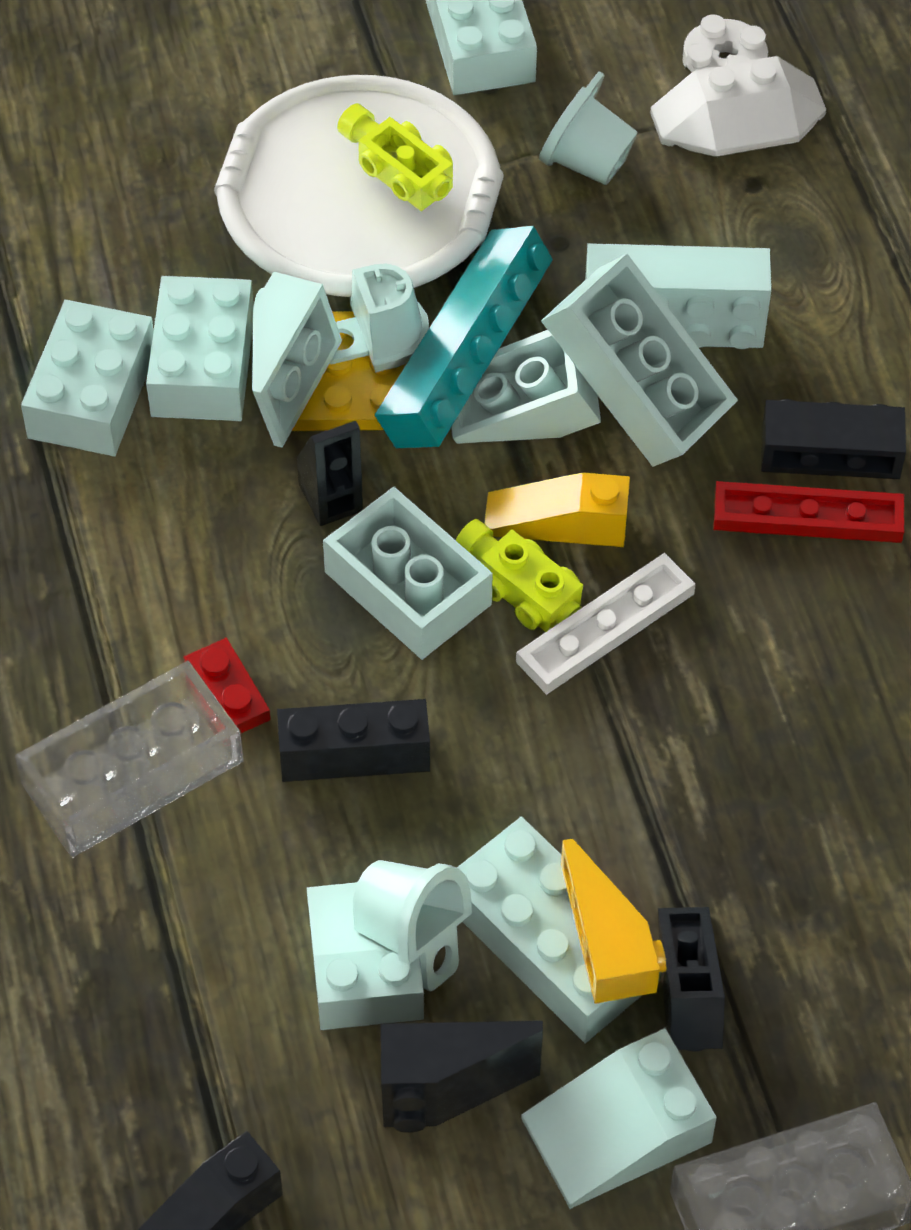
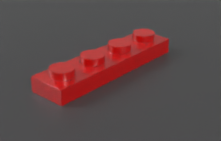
M716 481L713 530L902 543L904 535V494Z

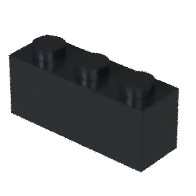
M791 399L766 400L762 422L761 472L882 479L901 478L906 455L905 407H891L883 404L854 405L839 402H798Z
M426 699L277 709L282 782L430 772V736Z

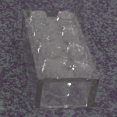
M188 660L15 755L22 786L65 850L73 858L242 763L243 752L240 730Z
M876 1102L674 1166L670 1193L685 1230H891L911 1223V1180Z

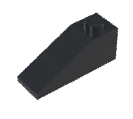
M356 421L311 436L297 456L298 481L319 526L361 512L363 510L359 425Z
M709 907L658 908L659 940L662 942L666 958V971L662 972L667 1032L678 1050L701 1051L704 1049H723L725 995Z
M245 1131L203 1162L138 1230H237L283 1195L280 1169L250 1133Z

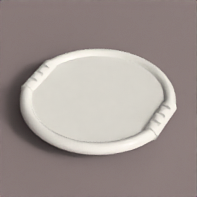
M346 75L312 81L287 90L259 107L244 122L239 123L214 192L217 196L220 214L227 231L237 246L255 264L271 275L273 272H278L323 284L326 295L352 297L353 269L374 264L395 265L407 272L412 279L413 287L416 288L435 280L463 262L478 246L482 245L486 238L504 175L500 169L495 149L487 134L468 112L452 100L425 86L402 79L377 75ZM359 103L374 114L375 121L378 124H381L389 117H392L399 124L409 121L418 129L421 140L431 148L435 145L443 146L453 160V188L448 195L440 201L433 202L422 212L408 201L400 200L389 186L377 177L369 176L362 169L358 159V143H352L337 130V124L342 113L352 104Z

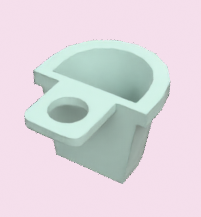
M599 71L586 88L582 87L565 109L541 150L539 160L548 166H551L554 162L559 163L607 185L626 161L638 132L594 99L605 76Z
M374 264L352 270V297H350V305L355 317L337 321L336 324L339 333L350 335L354 342L345 350H337L329 364H336L369 355L375 372L399 367L409 361L428 331L429 322L427 313L420 303L417 302L412 279L406 271L391 264Z
M382 860L372 863L363 872L354 892V930L398 953L399 961L410 965L420 957L424 989L429 991L435 990L456 972L459 965L457 926L472 914L471 891L466 875L459 868L440 863L428 869ZM445 946L444 962L438 971L434 972L433 963L435 956Z

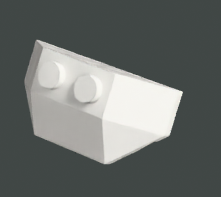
M774 56L695 70L651 107L650 114L661 144L668 146L676 144L689 151L717 157L799 142L814 127L817 121L825 116L826 107L814 78L780 57Z

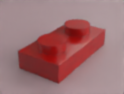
M227 637L183 656L185 669L227 740L271 720L269 707Z

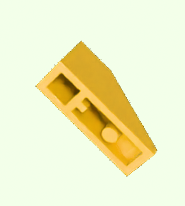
M578 473L488 492L484 524L493 530V537H503L513 529L524 539L624 547L630 476Z
M574 839L563 840L561 868L594 1004L657 993L659 972L666 971V958L661 940H652L647 920Z

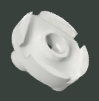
M708 15L701 20V25L694 28L688 34L685 40L683 51L684 67L686 68L687 66L693 72L699 69L768 58V48L765 42L766 34L758 26H750L737 20L723 19L719 15ZM720 52L733 54L728 55L726 59L719 57Z

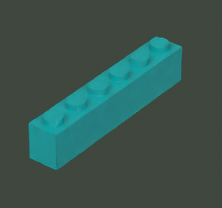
M534 226L495 229L489 232L378 408L375 417L395 448L439 447L553 261Z

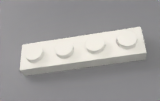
M663 553L517 651L516 663L547 695L694 595L695 583Z

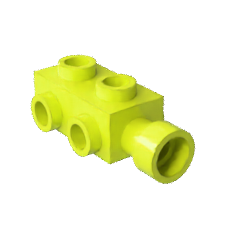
M359 103L352 104L342 113L337 124V130L352 143H358V159L362 169L369 176L377 177L389 186L400 200L408 201L422 212L433 202L440 201L448 195L453 188V160L443 146L435 145L431 148L421 140L418 129L409 121L399 124L392 117H389L381 124H378L375 121L374 114Z
M479 519L470 521L457 536L456 541L493 573L492 600L498 602L504 598L514 606L516 617L528 629L535 630L539 626L547 632L582 608L580 604L583 584L580 583L578 577L567 567H560L548 558L540 546L533 540L524 539L511 529L498 541L493 537V530Z

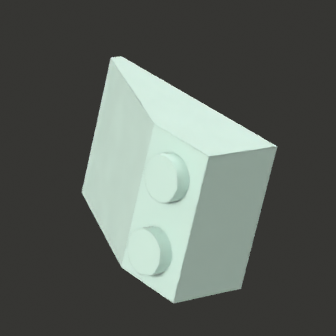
M278 272L272 273L266 286L258 291L254 301L252 391L274 446L282 448L340 346L342 339L323 284Z
M546 330L498 349L453 423V439L457 444L560 438L601 423L598 395L554 337Z
M358 882L307 887L320 1030L424 1020V992L420 958L418 957L410 965L399 961L398 953L354 930L353 896Z
M666 1028L618 1049L521 1116L569 1209L712 1143L717 1118Z

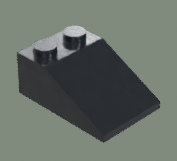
M543 1020L381 1024L383 1127H394L397 1131L411 1133L421 1131L427 1126H438L539 1076L541 1071Z

